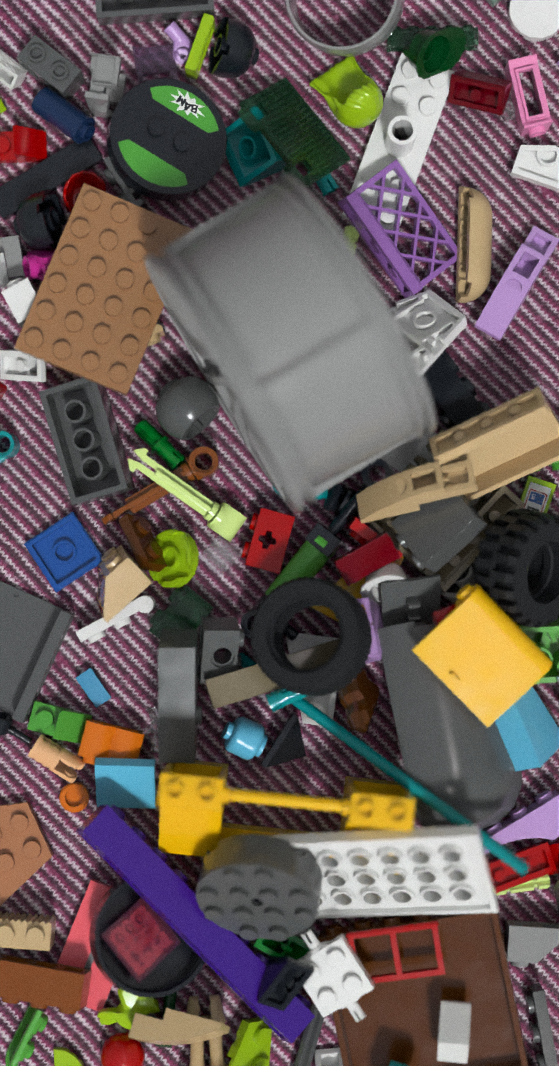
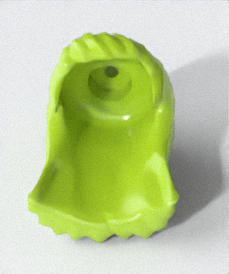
M355 56L346 57L309 83L311 88L317 90L324 97L334 116L347 127L364 128L373 123L382 112V92L373 79L361 70Z

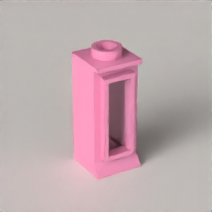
M537 54L508 60L504 71L506 80L512 81L510 96L520 136L529 134L530 138L544 135L553 120L548 108ZM527 71L531 75L540 114L530 117L519 73Z

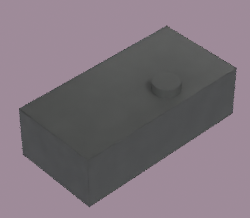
M95 0L96 15L100 25L202 18L204 13L215 17L214 0Z
M80 378L39 391L71 504L82 506L134 490L135 486L106 388L87 379Z
M162 629L158 645V763H195L198 724H202V706H198V629Z

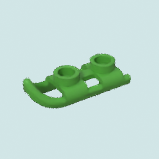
M29 1004L7 1049L5 1057L6 1066H18L19 1061L31 1057L35 1047L34 1041H31L33 1034H36L37 1031L42 1032L48 1021V1015L44 1014L41 1009L33 1008Z

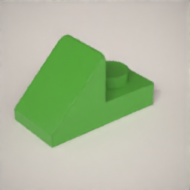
M35 700L27 729L53 736V739L80 743L86 718L92 719L93 715Z

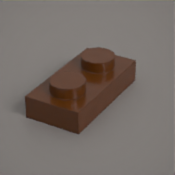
M125 514L118 521L140 569L160 572L167 564L163 557V550L151 532L152 527L145 517Z

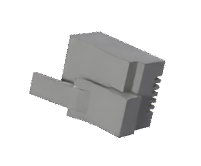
M19 235L0 238V288H5L9 282L17 278L26 279L22 267L24 256L23 243Z

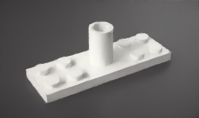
M401 52L383 101L382 112L375 123L350 193L396 159L415 185L449 93L451 74L455 71L447 70L428 79H422L418 76L416 69L409 63L408 57ZM400 136L405 138L406 140H398L395 137ZM391 170L386 174L385 187L399 189L400 179L394 170ZM379 179L377 182H375L373 185H378V186H379L380 179ZM366 189L360 194L367 205H377V190ZM384 192L382 207L396 210L398 195ZM403 196L401 211H406L410 197ZM343 212L342 217L348 219L346 214ZM381 212L380 224L384 229L393 230L395 215Z

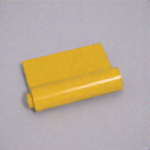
M467 584L456 594L458 599L455 603L456 608L416 644L412 651L489 727L549 671L553 662L478 584L473 586Z

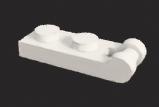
M143 595L130 602L108 623L102 617L76 631L80 642L88 639L90 644L106 636L103 630L112 625L117 630L132 622L129 616L138 611L142 613L152 611L156 604L155 599L151 595Z

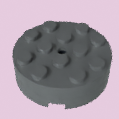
M260 834L235 835L220 840L218 848L212 852L206 851L198 879L196 900L206 919L240 935L245 940H255L257 938L284 941L287 937L305 931L314 923L318 914L323 878L321 869L315 859L306 851L302 857L289 850V842L286 840Z

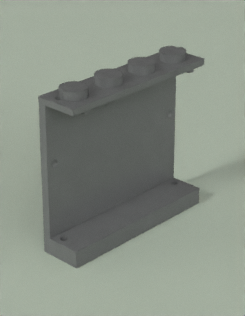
M0 580V710L12 715L11 719L24 723L32 711L34 701L37 700L75 614Z

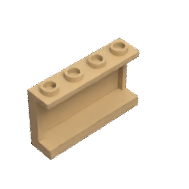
M537 387L429 438L433 458L435 461H439L440 465H448L471 459L478 491L464 495L469 501H472L559 461V421L540 387Z

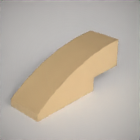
M166 1008L163 1020L135 1013L128 1037L156 1045H184L207 1041L229 1033L230 1027L221 1022Z

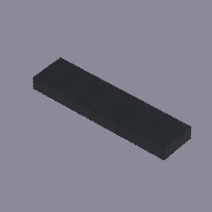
M91 139L80 144L76 142L71 143L0 186V215L5 221L16 214L20 202L26 196L45 189H50V194L65 185L72 174L82 170L88 171L103 162Z

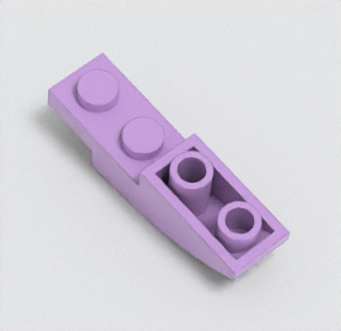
M536 226L532 228L488 300L474 326L475 328L498 341L502 339L528 296L530 289L559 243L558 238Z

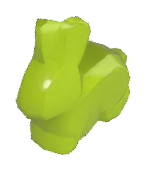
M118 988L120 1004L115 1008L99 1010L97 1017L100 1018L99 1022L101 1025H111L117 1022L123 1028L131 1029L135 1013L147 1016L150 1013L160 1012V1006L155 998L136 996Z

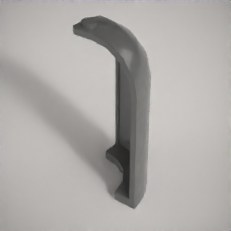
M433 618V624L426 625L425 621L417 623L412 621L377 629L405 773L473 824L478 825L481 830L499 823L515 805L522 787V770L515 771L495 721L487 727L412 651V648L436 627ZM413 795L415 798L414 809L424 828L455 826Z

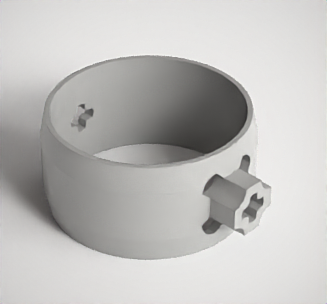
M284 0L290 22L306 42L322 52L342 57L361 55L382 44L396 28L405 0H394L392 10L383 26L365 41L355 45L337 47L325 45L314 40L300 20L297 1Z

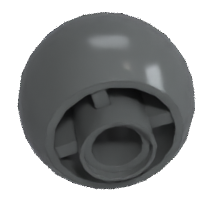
M187 376L180 380L176 378L167 383L160 391V399L156 404V417L161 427L170 436L180 440H189L201 433L214 420L220 409L219 400L213 388L204 380L192 376Z

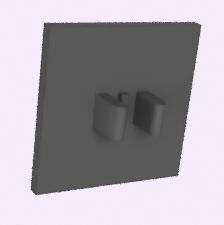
M440 574L381 582V616L384 627L412 621L414 623L425 621L426 625L433 624L431 613L441 610Z

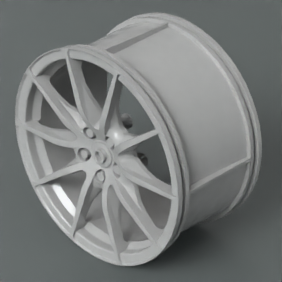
M282 174L275 179L274 183L268 184L240 203L169 245L158 250L159 257L152 252L143 257L153 285L199 370L217 394L220 405L268 480L289 508L296 514L305 510L303 501L312 504L316 501L317 495L408 440L416 441L422 435L426 436L435 430L436 419L429 392L414 356L390 309L337 225L315 197L294 177Z

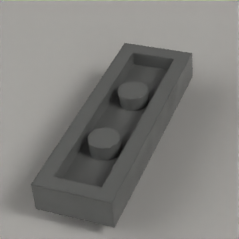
M540 983L528 985L530 995H525L528 1013H533L535 1024L530 1025L534 1043L539 1042L541 1053L536 1054L537 1066H558L545 991Z

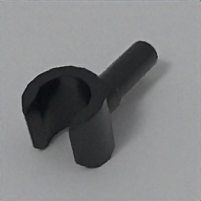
M0 712V735H13L29 745L32 738L11 726L13 719H11L12 715L7 712Z

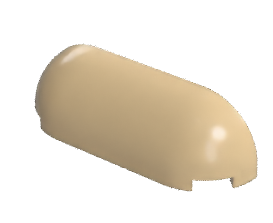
M465 186L459 187L456 303H468L479 298L486 291L491 279L492 208L484 194L474 188Z

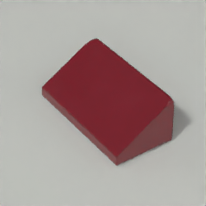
M458 69L451 74L447 103L503 115L512 87V81Z
M384 531L334 559L333 562L348 587L400 558L390 536Z

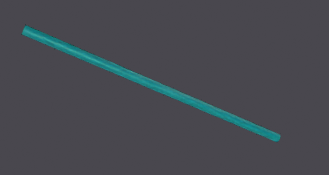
M241 652L239 654L242 658L243 668L257 664ZM303 698L292 703V705L455 826L475 825ZM479 828L484 847L524 876L530 865Z

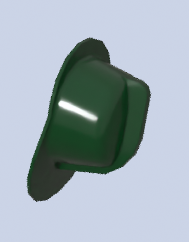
M457 26L447 27L439 31L422 30L414 36L410 45L403 48V54L408 57L409 63L416 69L418 76L422 79H428L454 67L464 52L466 35L463 29Z

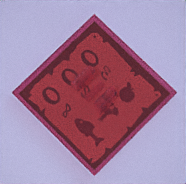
M142 898L136 901L101 934V937L138 983L181 943L166 922Z

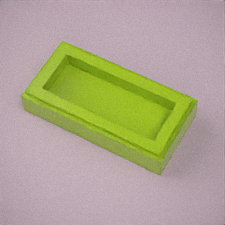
M203 14L185 65L186 77L198 79L216 28L215 18L212 15Z

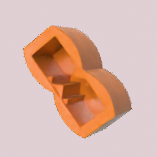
M86 718L77 754L83 757L82 762L92 765L95 763V757L138 759L145 734L138 730Z

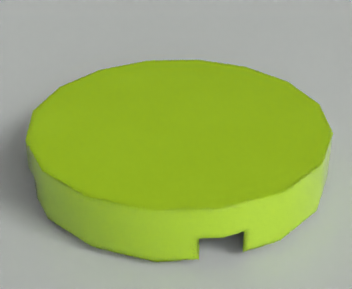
M177 529L164 530L155 537V540L163 550V557L167 566L160 572L149 571L152 579L163 587L180 588L187 584L195 575L198 566V548L190 534Z

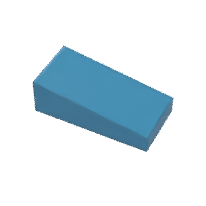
M92 667L76 677V680L96 708L112 698Z

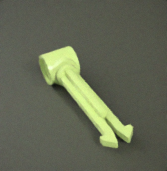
M146 448L133 450L143 462L155 470L153 472L140 462L128 458L130 471L134 472L136 469L141 471L152 481L201 514L208 521L206 526L229 542L232 541L247 519L244 515L225 502L219 504L207 498L161 464L148 457L146 454L149 450Z

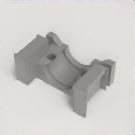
M91 53L90 91H85V99L92 116L111 119L114 111L109 110V105L117 106L125 94L127 76L120 74L122 59L119 56Z

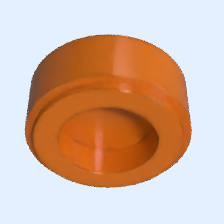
M80 782L67 784L60 792V804L68 812L76 813L82 811L90 800L88 788Z

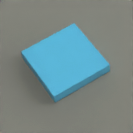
M95 757L97 807L100 805H109L110 807L115 805L117 808L156 809L155 759Z

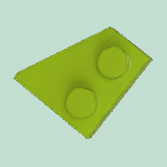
M260 1017L242 1020L236 1033V1040L231 1045L227 1054L231 1058L228 1066H269L272 1029Z

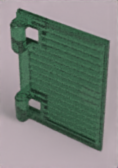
M286 77L239 103L241 109L238 113L242 121L251 132L256 134L260 131L287 164L283 168L285 170L284 173L294 177L304 187L308 188L351 160L350 156ZM256 106L265 116L260 120H257L250 111ZM301 162L310 172L304 177L295 167Z

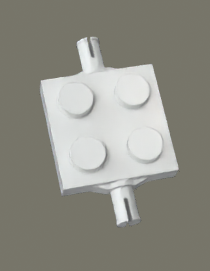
M308 928L300 936L309 947V951L297 961L314 966L315 971L303 987L323 1018L338 1009L347 1008L355 1022H359L360 1019L362 1020L366 1017V1013H364L357 1001L361 996L375 988L374 981L344 934L330 941L320 943L312 929Z

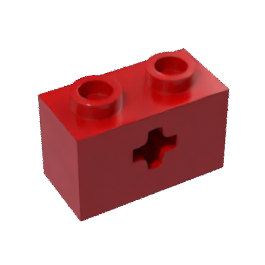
M261 508L259 514L254 512L249 527L250 530H254L251 542H245L241 558L246 559L245 565L280 574L295 517ZM267 532L272 533V539L276 540L275 545L270 544L268 549L263 548V542L259 541L260 536H266Z

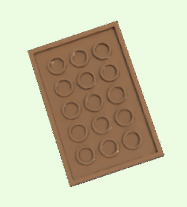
M84 183L14 349L127 396L164 307L148 274L143 257L151 252L159 257L158 250L169 245L193 229Z

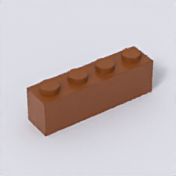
M0 953L1 1001L10 1004L25 1001L30 1002V1006L33 1008L47 1009L48 1006L58 1007L61 1013L76 1014L77 1011L87 1006L92 970Z

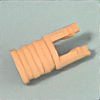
M44 734L40 735L28 754L29 758H33L36 762L41 763L42 766L49 768L50 771L70 783H74L78 775L69 766L75 770H81L86 764L82 762L80 757L61 747L58 743L53 742L50 738L48 739Z

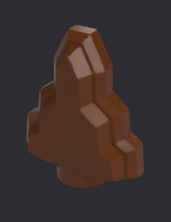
M361 669L362 672L357 675L358 677L355 680L353 679L349 685L347 684L344 689L341 688L338 691L341 704L346 710L350 729L363 734L367 732L370 726L374 707L377 706V699L380 694L379 687L367 678V672Z

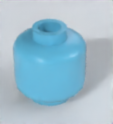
M238 717L233 723L228 721L221 735L225 739L224 746L226 751L245 760H250L254 756L259 757L265 748L268 738L261 724L246 717Z

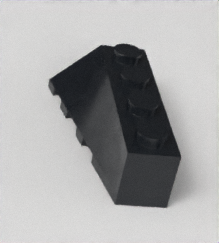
M444 350L422 377L429 392L432 405L435 404L441 412L438 417L448 430L491 410L487 402L477 401L475 398L477 395L475 387L466 377L462 376L459 378L456 374L459 372L458 366Z

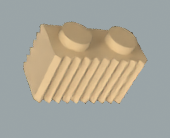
M0 911V948L50 951L55 941V915L50 917L47 914L44 917L43 914L38 916L37 914L32 915L29 913L26 915L23 913L21 915L19 912L17 914L13 912L9 914L7 911L3 914Z

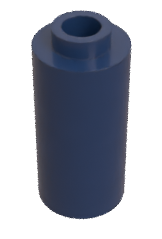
M45 87L35 96L32 102V111L74 142L80 144L84 141H89L95 133L94 119L53 89Z

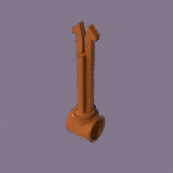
M201 446L194 449L190 456L185 458L187 463L180 464V467L171 472L186 483L194 481L195 476L199 481L213 476L218 471L220 466L219 457L213 449ZM203 454L212 457V465L207 470H200L196 465L198 457ZM153 482L124 499L126 505L106 515L101 520L106 525L128 511L135 514L170 492Z

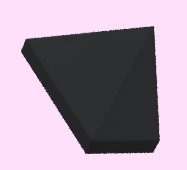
M291 714L262 759L261 765L263 767H271L306 756L298 715Z
M269 956L257 996V1002L284 1011L315 971L314 966L289 957Z

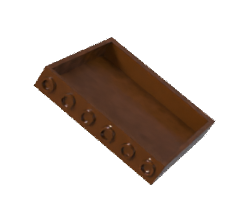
M499 913L383 917L381 921L371 922L370 919L357 920L353 922V925L342 927L341 924H331L320 931L318 940L321 943L330 941L341 934H344L346 937L347 932L438 921L439 923L438 930L446 974L375 983V988L361 996L357 1001L364 1013H366V1017L362 1020L360 1019L359 1022H355L347 1008L338 1009L333 1012L343 1066H389L390 1060L409 1066H529ZM432 929L396 933L403 971L438 967ZM390 934L354 939L357 956L370 976L396 972ZM441 1000L471 1002L467 1064L437 1061Z

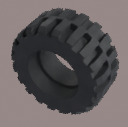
M524 508L510 510L505 515L498 517L494 521L495 525L489 526L486 530L484 540H480L478 557L475 556L474 560L476 572L473 573V581L516 624L530 628L543 627L558 619L557 615H559V516Z

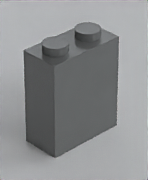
M464 494L420 504L419 511L401 514L391 522V525L397 531L394 535L403 547H409L413 552L410 556L413 562L420 569L426 567L434 573L489 526Z

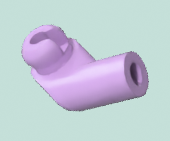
M172 21L163 31L173 41V59L176 63L185 65L192 48V41L178 24Z

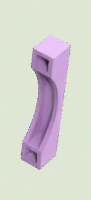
M550 790L543 791L535 797L536 802L528 807H525V805L517 807L510 812V818L502 823L499 822L485 828V833L502 845L531 838L555 840L559 837V792L556 790L552 792ZM484 847L486 854H487L488 852H490L489 850H487V849Z

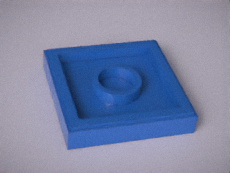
M71 512L24 543L56 593L102 562L101 557L103 555L74 512Z

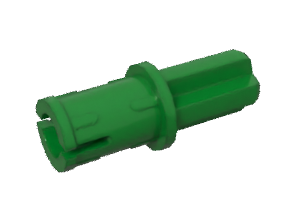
M142 420L136 425L134 432L151 448L150 452L152 454L156 453L172 471L185 461L186 457L168 441L169 437L167 435L163 437L147 420Z

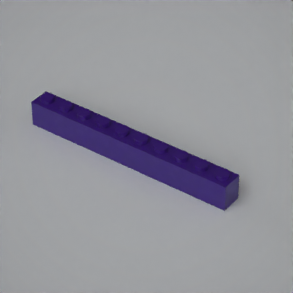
M100 805L76 832L281 1040L292 1044L315 1017L308 1009L311 1006L310 1003L299 993H297L284 1011L258 1003L257 996L268 960L259 952L254 954L247 947L250 944L248 940L206 919L198 906L196 889L193 892L186 885L188 879L176 868L172 870L165 863L167 861L166 856L156 847L151 849L144 842L146 836L137 827L133 826L130 828L123 821L126 816L115 805L111 807L109 805Z

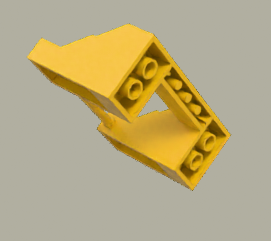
M195 760V763H167L160 776L157 805H160L159 850L163 853L204 857L207 850L212 852L218 848L220 840L235 835L310 833V831L224 823L225 803L229 804V800L342 812L340 831L346 832L367 831L371 829L412 831L415 798L411 792L396 781L345 776L343 800L236 788L230 789L227 786L229 764L197 760Z

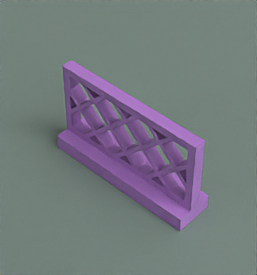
M397 159L338 202L343 212L404 298L415 295L423 289V286L457 261L456 244ZM391 170H394L400 179L399 189L385 187L386 174ZM380 179L379 186H378V185H373L375 182H377V181ZM366 189L377 190V205H367L360 194ZM384 192L398 195L396 210L382 207ZM403 196L412 197L417 203L415 214L401 211ZM381 212L395 215L393 230L382 227L380 224ZM401 216L415 219L413 234L399 232ZM420 220L431 223L433 226L432 238L418 235ZM398 237L412 239L410 255L399 251L397 248ZM418 240L431 243L429 258L416 256ZM437 244L446 245L453 256L446 261L436 260ZM415 261L429 263L427 276L422 280H419L414 272ZM434 264L440 265L434 270Z

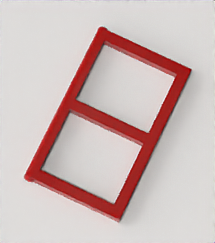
M438 921L346 933L348 943L356 955L354 939L390 934L396 972L370 976L374 983L446 974ZM432 929L438 967L403 971L396 933Z

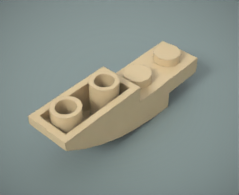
M471 459L443 466L440 465L439 461L424 464L385 478L358 493L356 498L360 521L363 524L419 511L420 504L476 492L478 488Z

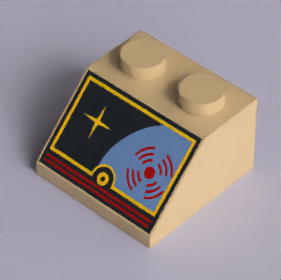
M122 545L117 548L112 547L106 551L101 557L102 562L99 564L97 606L107 623L152 583L145 570L140 569L138 562Z

